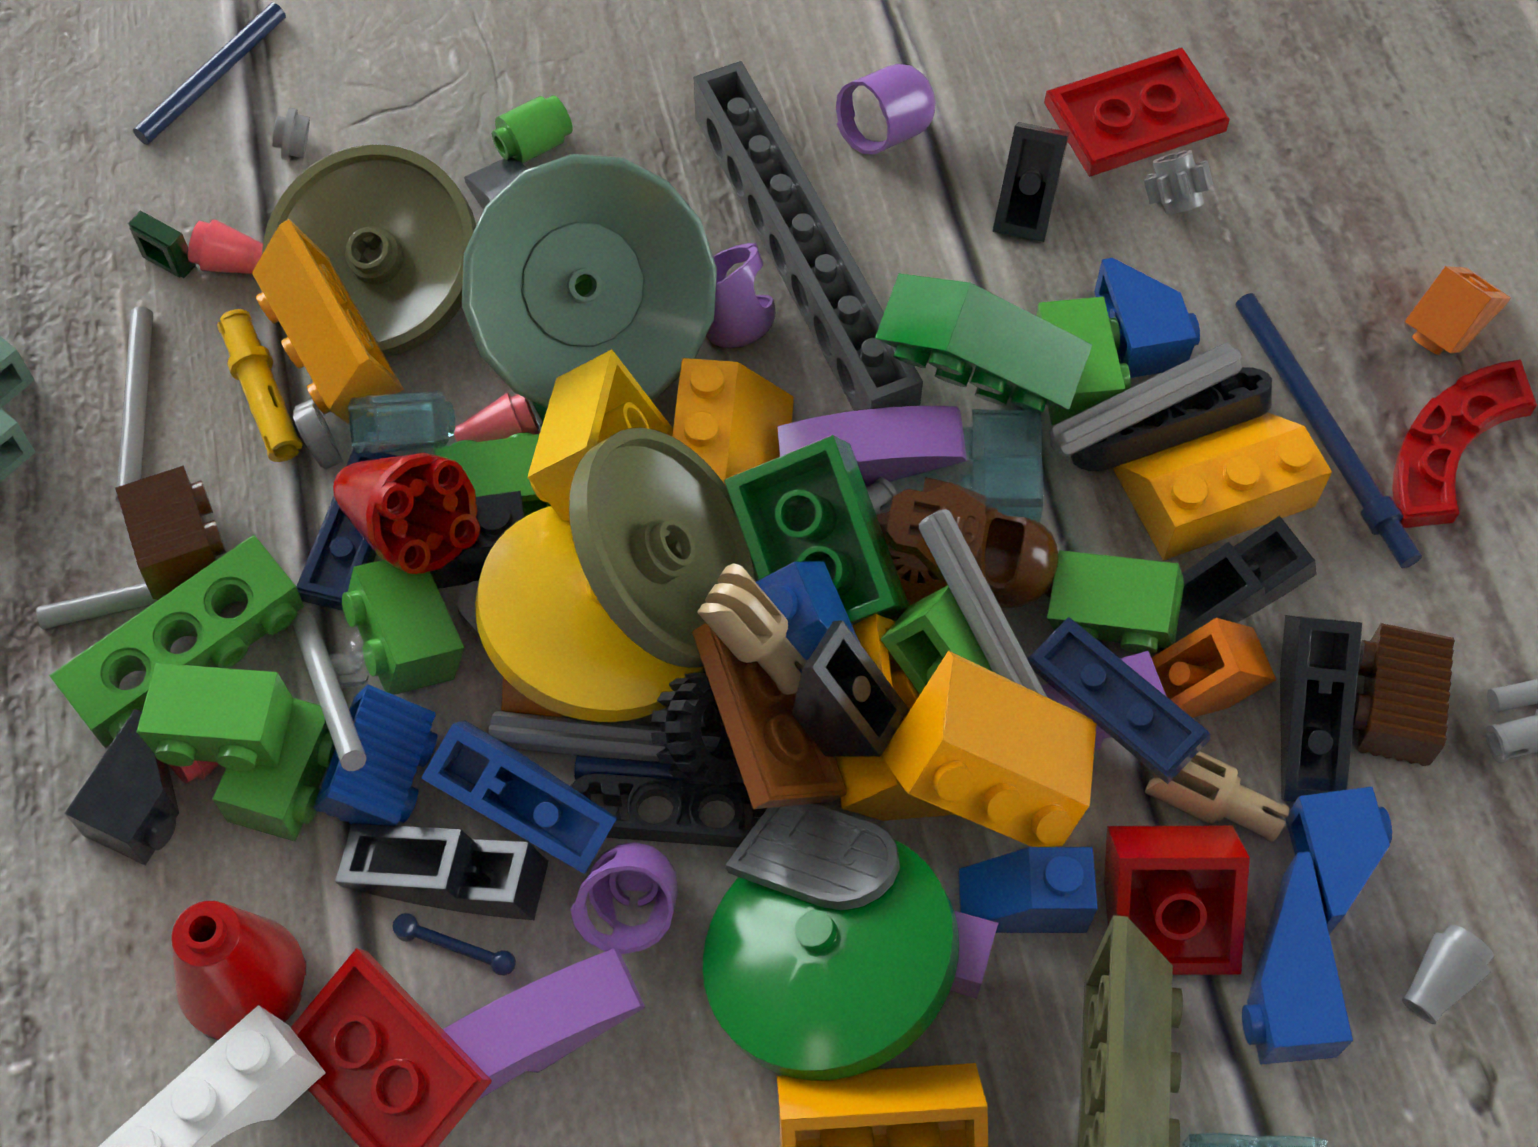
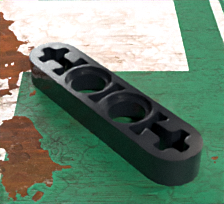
M1242 367L1239 373L1072 454L1071 460L1074 465L1083 470H1107L1266 414L1272 405V378L1261 369ZM1194 408L1207 409L1200 412L1186 411ZM1144 425L1157 426V428L1137 429L1136 427Z
M596 773L584 775L576 779L571 785L572 788L590 800L591 794H601L604 804L607 805L602 808L617 817L606 838L738 848L751 831L743 830L745 823L744 804H751L745 785L690 784L676 779ZM623 794L629 795L627 800L629 820L627 821L621 820L619 807H622L621 795ZM652 796L666 798L674 807L672 814L661 823L652 824L640 818L638 809L645 799ZM711 801L726 802L735 812L733 820L723 828L708 827L699 817L701 809ZM752 807V828L760 819L754 817H761L767 808L753 809Z

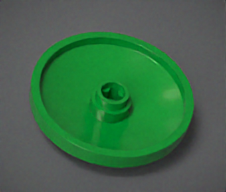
M893 839L898 848L900 869L893 885L880 898L858 908L836 910L820 907L740 877L728 889L713 915L705 939L703 980L707 999L714 1016L734 1043L752 1060L771 1071L792 1078L804 1080L842 1079L862 1074L892 1060L912 1045L932 1024L942 1009L955 979L959 958V930L951 901L939 879L929 865L906 845Z

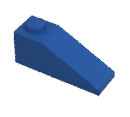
M466 720L451 725L421 779L583 874L587 872L617 820V817L517 750Z
M1310 851L1298 852L1283 874L1248 995V1005H1244L1242 1008L1244 1035L1249 1045H1256L1260 1065L1337 1058L1353 1041Z

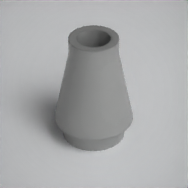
M1450 924L1443 933H1434L1412 985L1402 998L1403 1003L1421 1019L1431 1024H1436L1444 1012L1491 973L1488 964L1494 958L1492 950L1477 936L1457 925Z

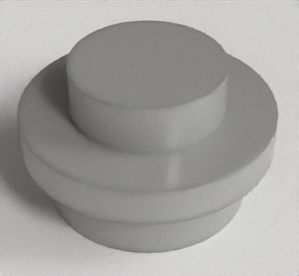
M289 107L286 117L277 116L275 120L272 147L281 148L282 160L290 161L291 156L304 158L310 117L298 115V110Z

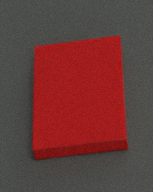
M1182 47L1046 91L1044 101L1060 130L1070 132L1068 143L1089 177L1226 132L1230 121Z
M358 948L353 951L291 1026L294 1033L326 1072L307 1090L359 1147H439L492 1082L482 1069L368 951Z

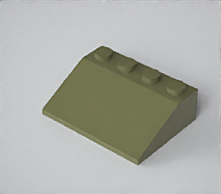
M1113 915L1085 974L1078 1147H1180L1179 1119L1169 1118L1170 1093H1178L1181 1082V1054L1171 1052V1027L1179 1028L1183 1009L1182 989L1172 987L1173 965L1135 924L1125 916Z

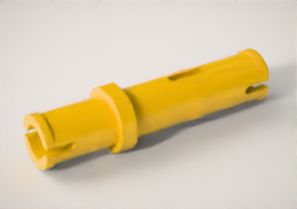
M234 309L225 312L220 317L221 322L217 323V328L223 337L230 355L227 365L232 377L241 383L250 406V411L267 449V456L273 462L293 459L299 453L298 449L302 448V442L297 436L284 399L272 374L271 368L274 362L269 349L261 346L248 311Z

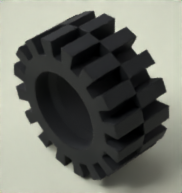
M706 672L684 674L685 678L673 680L669 683L673 691L662 692L657 699L659 703L666 707L665 710L653 711L651 722L661 723V732L651 733L653 744H664L665 749L656 754L660 763L672 764L667 772L675 778H684L683 782L690 784L730 785V782L739 783L743 781ZM710 704L714 705L717 709L722 724L721 738L713 752L707 750L701 736L702 716Z

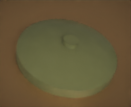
M372 144L351 147L332 153L308 167L296 177L279 198L266 227L262 254L279 224L290 219L328 256L385 357L401 354L423 344L441 331L461 308L464 252L477 225L473 212L460 189L447 173L431 160L411 150L390 145Z
M630 428L619 431L593 446L581 459L574 473L570 490L569 514L573 541L580 564L600 604L616 625L634 643L664 662L688 668L703 667L704 665L692 631L706 623L697 611L702 604L706 603L705 599L713 586L719 584L718 578L725 567L735 563L743 566L755 582L759 580L727 487L715 471L684 443L665 433L647 428Z

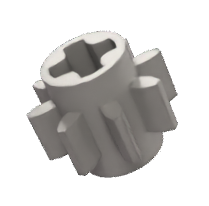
M1186 150L1168 154L1153 161L1155 173L1148 174V178L1144 180L1149 204L1162 201L1166 214L1188 211L1204 204L1202 192L1210 190V186L1213 185L1208 160L1195 163L1192 151Z

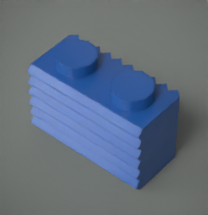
M368 684L353 698L349 709L366 755V763L359 770L347 771L341 766L335 749L313 808L317 812H324L328 816L337 817L340 821H347L351 825L396 826L398 822L405 823L415 807L419 790L411 785L413 777L417 772V766L424 767L428 763L436 746L438 735L430 731L432 722L436 717V712Z

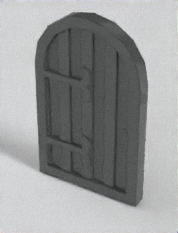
M816 804L767 808L725 866L729 874L824 908L847 910L862 907L880 898L893 885L900 869L897 845L888 831L874 823Z

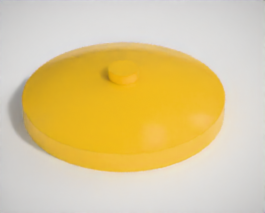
M551 506L533 512L516 522L505 531L490 550L482 568L476 594L475 612L478 632L485 651L499 673L516 690L538 705L558 714L579 720L594 722L628 721L653 714V711H660L666 708L657 699L662 692L673 691L669 683L676 678H685L684 674L704 671V666L694 668L681 667L654 657L634 643L616 625L600 604L584 574L574 545L570 522L562 520Z

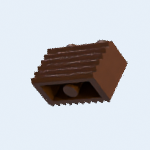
M184 465L115 488L138 568L153 599H161L164 595L216 561V556L227 553L216 521L204 522L203 516L213 513L202 480L191 483Z
M1380 623L1370 641H1361L1358 675L1364 676L1365 679L1363 694L1356 693L1353 729L1359 730L1357 750L1360 753H1371L1373 756L1382 755L1386 759L1395 758L1397 761L1406 760L1410 764L1419 763L1421 766L1431 765L1444 748L1447 740V720L1449 717L1447 712L1449 709L1448 701L1450 698L1449 690L1455 642L1453 637Z

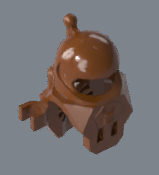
M925 477L923 490L906 489L892 498L889 512L876 515L887 546L890 544L894 548L888 549L909 606L948 585L919 530V523L924 518L944 509L951 512L1000 608L1022 607L1037 601L1044 594L1051 598L1058 564V550L1053 534L1043 524L1033 519L1007 516L1000 513L995 507L986 506L985 495L951 482L948 483L947 481ZM904 611L898 613L897 619L903 614Z

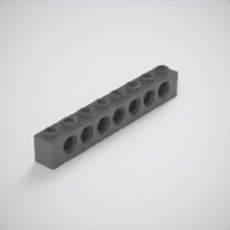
M739 61L694 76L695 119L853 410L920 406L923 380L915 366L893 357L895 347L875 338L884 311L743 62Z

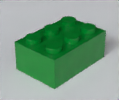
M898 273L875 337L895 347L893 357L902 362L920 368H926L927 363L936 367L937 370L934 376L940 380L961 387H967L969 382L977 387L974 395L981 399L1006 406L1008 399L1012 398L1011 403L1037 413H1043L1046 405L1070 409L1092 348V344L971 282Z
M831 435L724 480L759 580L793 562L824 561L852 625L874 614L887 618L905 611L909 607L850 443Z

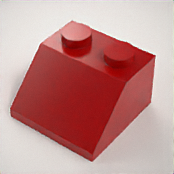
M1233 825L1107 826L1104 874L1107 924L1109 926L1113 915L1128 917L1173 965L1172 975H1241L1250 857Z

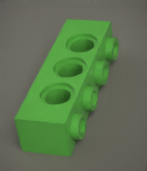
M252 535L49 676L92 733L106 748L113 742L134 709L142 712L156 663L229 668L239 662L246 655L248 646L267 633L269 635L277 634L287 628L297 617V612L304 605L296 585L257 537ZM241 601L247 603L246 609L236 617L223 618L220 616L223 608L232 602ZM184 636L197 637L195 645L187 652L181 654L170 652L172 645L179 638ZM134 671L146 672L145 678L139 686L130 690L119 689L122 679L129 673Z

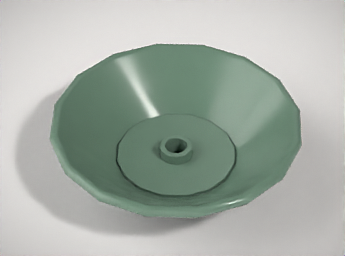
M571 154L523 171L485 206L464 252L462 308L480 356L514 393L548 408L557 377L612 349L648 397L653 400L680 377L682 358L695 359L714 320L717 267L701 219L669 181L625 158ZM586 274L591 278L592 288L588 294L582 296L575 290V281L580 275Z

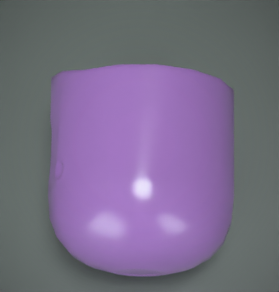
M904 64L890 65L852 81L841 88L836 101L838 119L836 124L842 137L852 148L862 154H877L913 138L927 129L935 113L936 102L934 92L924 74L913 66ZM858 86H865L879 101V106L888 127L887 139L884 141L876 142L866 139L856 126L853 119L855 112L852 93Z
M757 243L737 245L713 256L717 267L714 320L706 338L718 347L738 348L751 344L763 337L770 330L776 314L774 299L770 295H756L753 287L755 276L763 266ZM746 261L741 267L726 277L728 270L734 264Z
M633 842L618 844L607 850L594 864L590 875L581 884L576 902L570 909L575 928L587 942L603 951L614 948L618 949L621 954H628L645 950L656 944L670 928L678 895L676 871L668 858L653 846ZM622 890L648 892L638 899V906L650 903L655 896L656 899L648 921L641 925L629 926L617 920L613 896L618 902L629 906L630 897L626 896ZM588 893L590 903L599 917L604 919L613 928L611 935L597 931L588 918L586 907Z

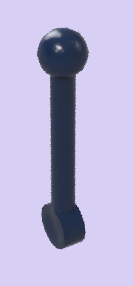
M409 913L400 914L393 921V931L402 941H411L414 938L424 940L489 964L498 975H508L515 969L516 960L509 951L501 950L494 953L420 926L415 916Z

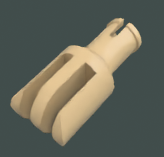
M733 563L725 567L718 578L719 584L713 586L705 599L706 603L701 605L697 613L739 661L746 663L757 661L774 680L782 693L787 695L796 693L801 677L799 669L802 670L808 660H805L786 638L788 620L743 566Z
M1201 751L1168 784L1153 772L1154 778L1149 780L1145 790L1146 794L1208 824H1213L1215 821L1219 822L1226 818L1265 837L1270 842H1274L1281 833L1286 821L1280 818L1281 816L1284 818L1288 817L1290 810L1288 805L1280 804L1241 785V779L1237 776L1238 770Z

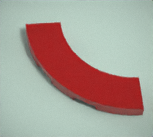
M1521 359L1483 367L1460 377L1456 384L1444 390L1436 398H1432L1420 411L1404 438L1393 473V501L1403 515L1400 523L1404 528L1454 523L1459 515L1455 491L1456 472L1463 451L1474 439L1491 427L1515 418L1531 416L1537 404Z

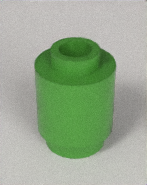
M554 95L546 99L538 96L496 117V130L492 131V139L496 149L505 160L513 157L523 164L563 144L564 137L572 133L573 127L570 116L559 98Z

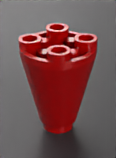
M427 453L366 460L344 467L335 478L333 493L342 512L377 555L401 571L409 574H422L440 569L458 556L462 549L471 547L479 536L480 524L476 518L475 489L462 466L454 460Z

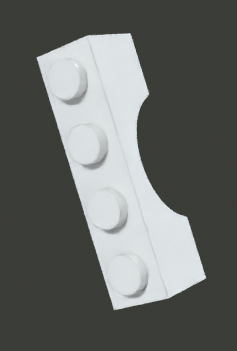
M258 1005L98 1147H211L225 1136L244 1126L260 1121L274 1120L326 1072L289 1025Z

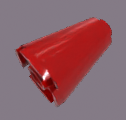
M218 901L198 902L180 914L173 926L171 935L176 993L183 1014L196 1029L201 1031L206 1037L219 1040L258 1005L284 1023L297 1010L302 998L300 993L306 975V960L297 940L284 926L271 919Z

